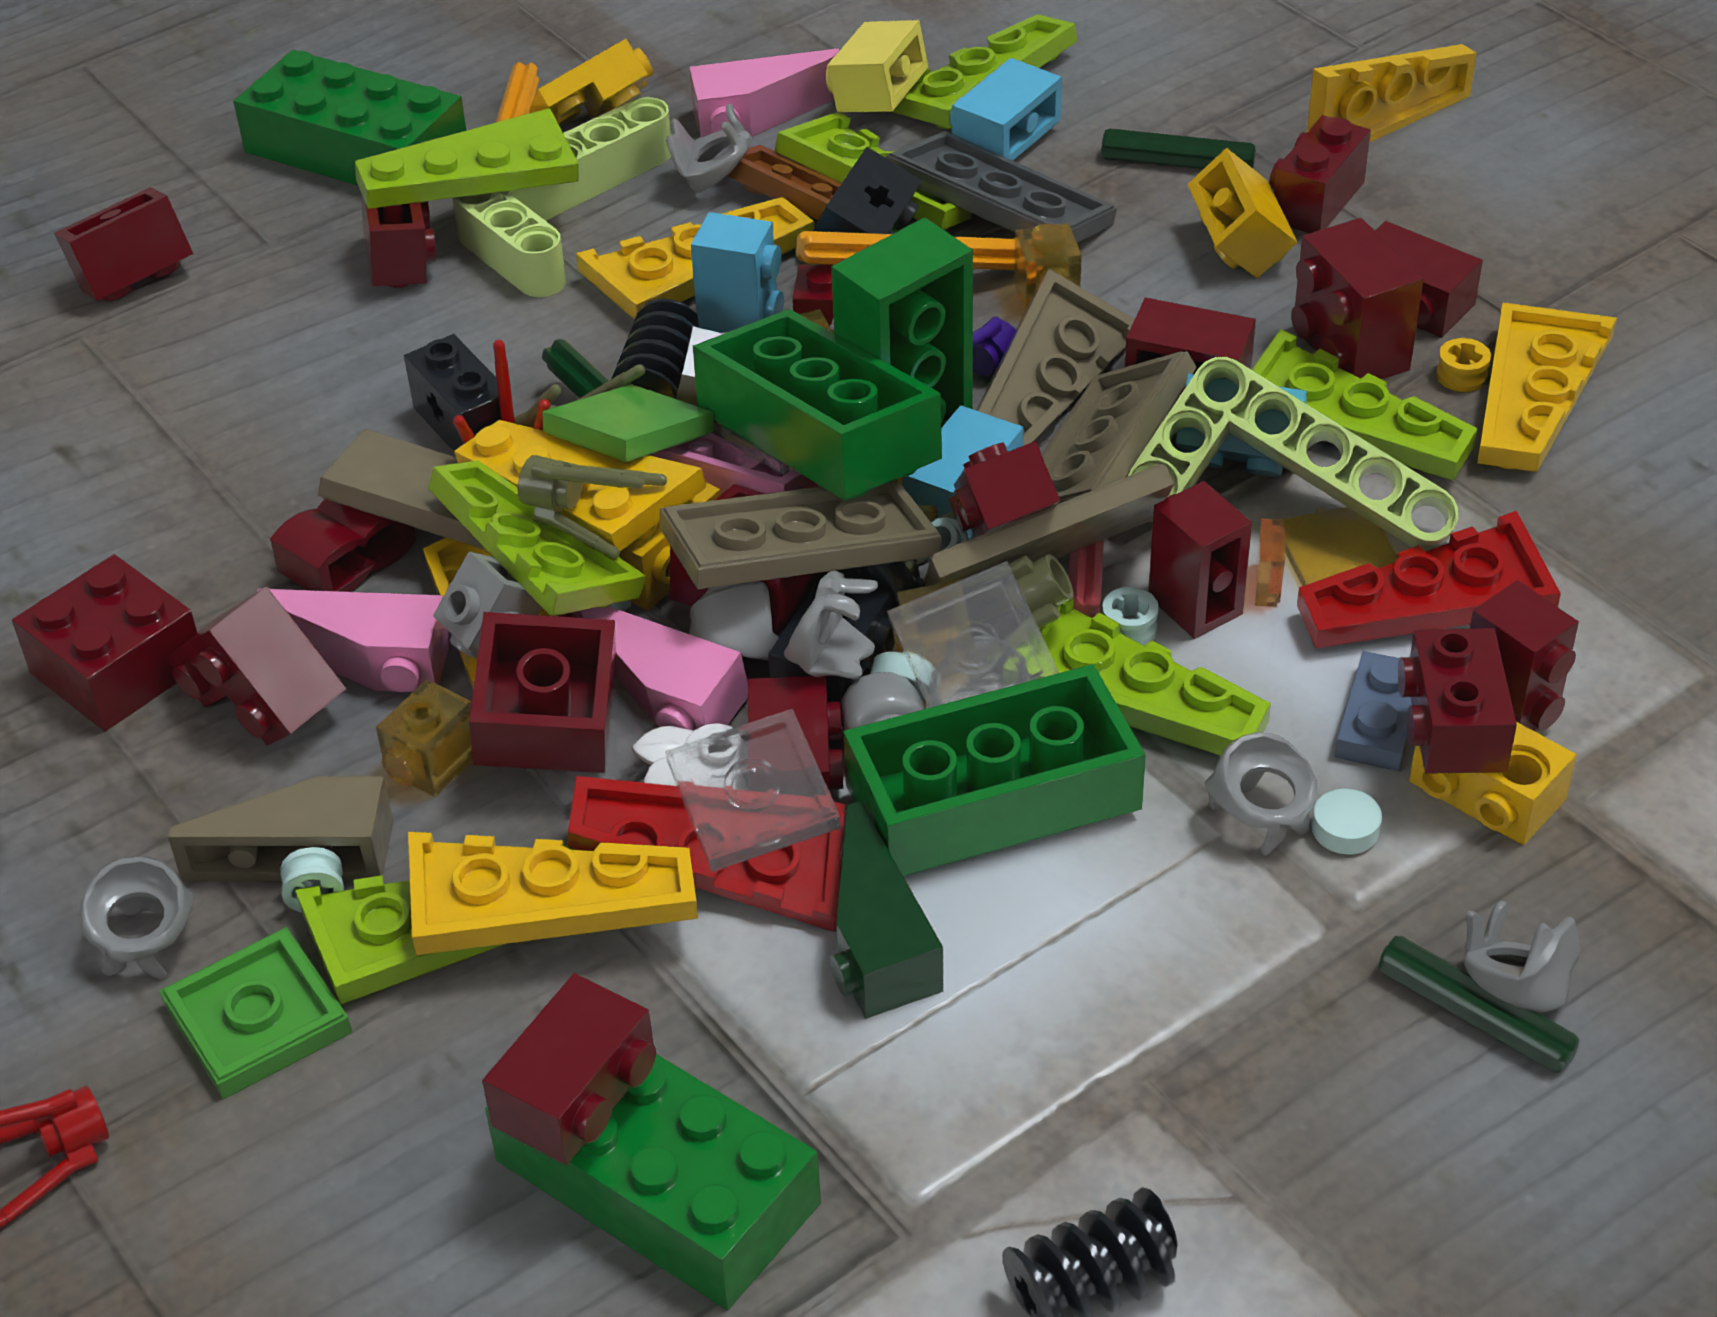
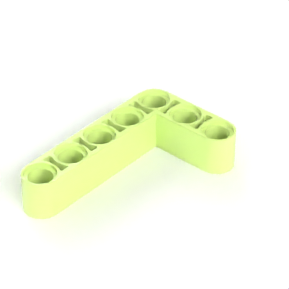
M652 97L638 98L564 132L563 134L579 163V182L452 198L460 243L528 296L548 297L560 292L566 285L561 236L558 230L546 222V220L641 175L671 158L666 142L667 136L671 135L669 109L664 101Z
M1228 357L1212 358L1205 361L1198 368L1128 474L1130 476L1155 465L1161 464L1162 466L1165 464L1174 482L1169 496L1178 494L1196 484L1230 433L1411 547L1419 545L1424 551H1428L1444 545L1450 539V535L1453 533L1458 521V506L1454 498L1447 491L1240 362ZM1227 378L1232 380L1239 390L1231 400L1216 402L1205 394L1206 386L1214 379ZM1276 409L1288 417L1290 424L1283 432L1269 435L1257 427L1255 423L1257 417L1266 410ZM1185 427L1198 429L1205 437L1203 445L1191 453L1178 451L1171 444L1173 435ZM1328 441L1339 448L1341 459L1330 467H1320L1309 460L1307 450L1314 443ZM1379 473L1390 480L1393 492L1382 500H1373L1361 492L1359 481L1368 474ZM1421 506L1435 507L1443 514L1445 526L1435 533H1425L1414 525L1411 513Z

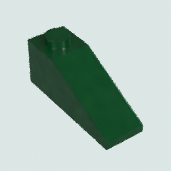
M857 801L848 804L836 922L838 953L830 956V965L834 980L843 996L853 994L865 1019L944 992L943 946L862 802Z

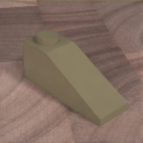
M316 776L171 826L168 840L181 881H282L280 875L282 861L290 853L309 847L325 848L334 852L341 859L343 867L342 880L354 881L355 879L383 875L394 820L384 776Z

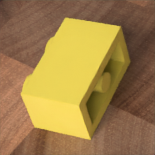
M920 20L864 22L827 65L826 84L829 92L833 93L837 112L893 111L928 68Z

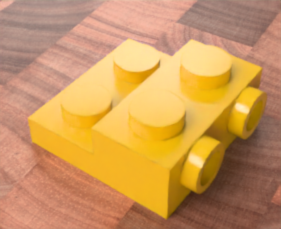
M624 39L540 87L536 92L529 111L533 113L550 108L560 126L580 114L582 111L579 107L584 105L590 117L594 119L639 97L642 94L640 89L647 86L646 79L654 74L652 66L640 48L633 50L628 40Z

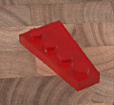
M1514 511L1498 517L1497 526L1477 532L1471 526L1454 532L1450 535L1449 543L1428 551H1424L1418 545L1398 552L1396 562L1380 568L1367 563L1299 587L1297 607L1314 647L1322 648L1413 634L1414 630L1445 629L1470 625L1472 612L1475 608L1516 580L1557 607L1561 592L1518 512Z

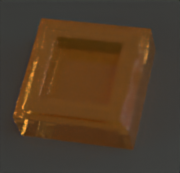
M1261 518L1256 560L1255 606L1277 607V603H1280L1285 564V524L1280 519Z

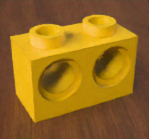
M1516 722L1517 727L1508 772L1425 774L1420 746H1415L1409 782L1420 787L1432 797L1445 801L1482 822L1489 829L1498 831L1523 846L1567 800L1577 757L1576 753Z

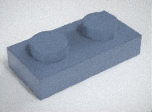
M1362 651L1337 737L1335 758L1400 771L1408 741L1407 713L1409 706L1412 705L1410 697H1401L1399 693L1398 664L1400 658Z

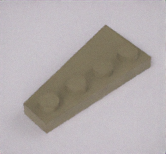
M1048 269L1041 279L976 411L1023 426V446L1037 441L1087 389L1093 378L1100 375L1126 348V337L1135 319Z

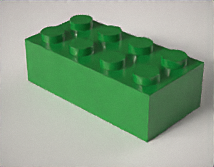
M290 51L233 100L245 153L357 186L356 160L467 131L462 97L459 95L441 91L432 86H423L401 80L389 74H380L354 67L349 63L336 62L311 55L306 51Z
M924 217L831 266L834 334L940 392L941 428L960 405L973 409V249Z
M791 309L693 345L697 406L713 411L715 421L844 501L861 497L877 486L898 477L910 476L917 469L942 459L940 392Z
M1094 664L843 731L846 787L853 802H862L903 876L1142 809L1146 754Z
M656 1054L652 1070L645 1081L638 1087H630L612 1109L609 1122L603 1133L594 1142H585L567 1166L492 1127L488 1107L485 1108L497 1162L727 1311L821 1204L818 1151Z

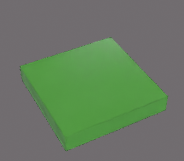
M630 384L543 411V431L554 437L628 462L710 435L711 432H714V412Z
M287 927L159 990L164 1007L222 1099L247 1088L352 1033L349 1017Z

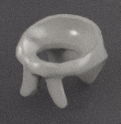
M731 103L726 105L729 123L723 122L721 131L696 140L690 137L677 119L673 118L670 122L673 134L667 136L666 142L676 169L682 177L686 178L691 191L701 193L710 186L720 182L735 168L751 146L752 137L737 119L734 106ZM732 144L726 152L716 157L724 148Z
M838 571L828 572L820 579L815 599L799 622L784 651L785 658L798 664L806 673L816 678L834 675L858 679L862 675L860 661L873 654L875 645L842 617L844 615L856 621L860 616L859 605L853 599L844 596V594L870 593L877 589V581L845 579L844 575Z
M761 581L709 588L690 609V635L739 651L742 656L752 659L769 661L768 653L784 631L783 629L779 634H775L772 631L769 590L767 585Z
M1255 732L1246 734L1233 740L1225 747L1216 764L1214 773L1204 783L1205 789L1209 794V806L1211 809L1218 810L1222 807L1235 819L1249 827L1268 828L1265 841L1260 850L1263 855H1269L1284 840L1288 827L1298 834H1307L1311 828L1309 813L1317 799V780L1308 760L1289 741L1272 733ZM1265 772H1271L1288 781L1293 788L1294 798L1285 807L1264 809L1249 802L1243 793L1251 791Z
M142 856L121 858L105 865L89 881L80 906L83 936L101 951L103 974L111 976L120 973L126 968L127 962L136 961L139 967L151 977L160 980L166 978L167 972L154 957V954L174 944L183 931L192 910L193 892L184 886L177 874L163 861ZM116 906L126 915H136L142 911H151L164 915L159 927L151 934L141 938H121L112 933L108 927V917Z
M1498 901L1494 906L1486 925L1485 934L1483 917L1475 911H1468L1466 914L1467 941L1464 949V965L1470 977L1482 989L1508 1004L1531 1011L1544 1012L1556 1010L1567 1002L1571 973L1579 960L1581 950L1578 929L1574 918L1566 917L1554 929L1545 923L1540 924L1536 929L1532 944L1527 945L1503 941L1500 938L1508 904L1505 901ZM1496 956L1499 958L1520 962L1524 964L1525 967L1500 963L1498 961L1491 959L1490 957Z

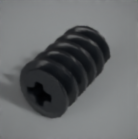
M659 298L644 304L638 310L611 379L640 364L645 367V374L630 384L676 399L693 326L699 327L697 313L686 304L674 299Z
M1142 1187L1133 1194L1132 1202L1129 1199L1117 1198L1107 1205L1105 1214L1097 1210L1086 1212L1080 1217L1078 1227L1068 1222L1057 1225L1052 1230L1051 1240L1047 1236L1036 1234L1025 1242L1023 1252L1018 1248L1007 1247L1002 1252V1263L1015 1297L1030 1317H1063L1062 1310L1068 1308L1074 1317H1093L1089 1298L1094 1295L1110 1313L1121 1307L1117 1285L1123 1283L1130 1294L1137 1300L1145 1298L1148 1295V1287L1144 1272L1150 1270L1158 1283L1165 1288L1175 1283V1271L1172 1260L1176 1258L1178 1243L1170 1216L1161 1199L1151 1189Z

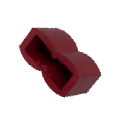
M324 499L317 509L305 510L284 522L272 535L270 541L277 571L308 591L351 592L366 579L371 571L385 568L400 559L413 546L416 541V535L412 526Z

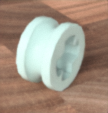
M1122 587L1113 590L1105 596L1102 603V613L1120 623L1121 634L1142 645H1146L1155 638L1159 608L1158 601L1152 594L1144 589ZM1123 616H1134L1137 619H1125Z
M318 847L303 848L290 853L282 861L280 868L283 882L281 894L284 903L289 908L301 912L295 889L319 885L322 894L344 891L341 859L334 852Z

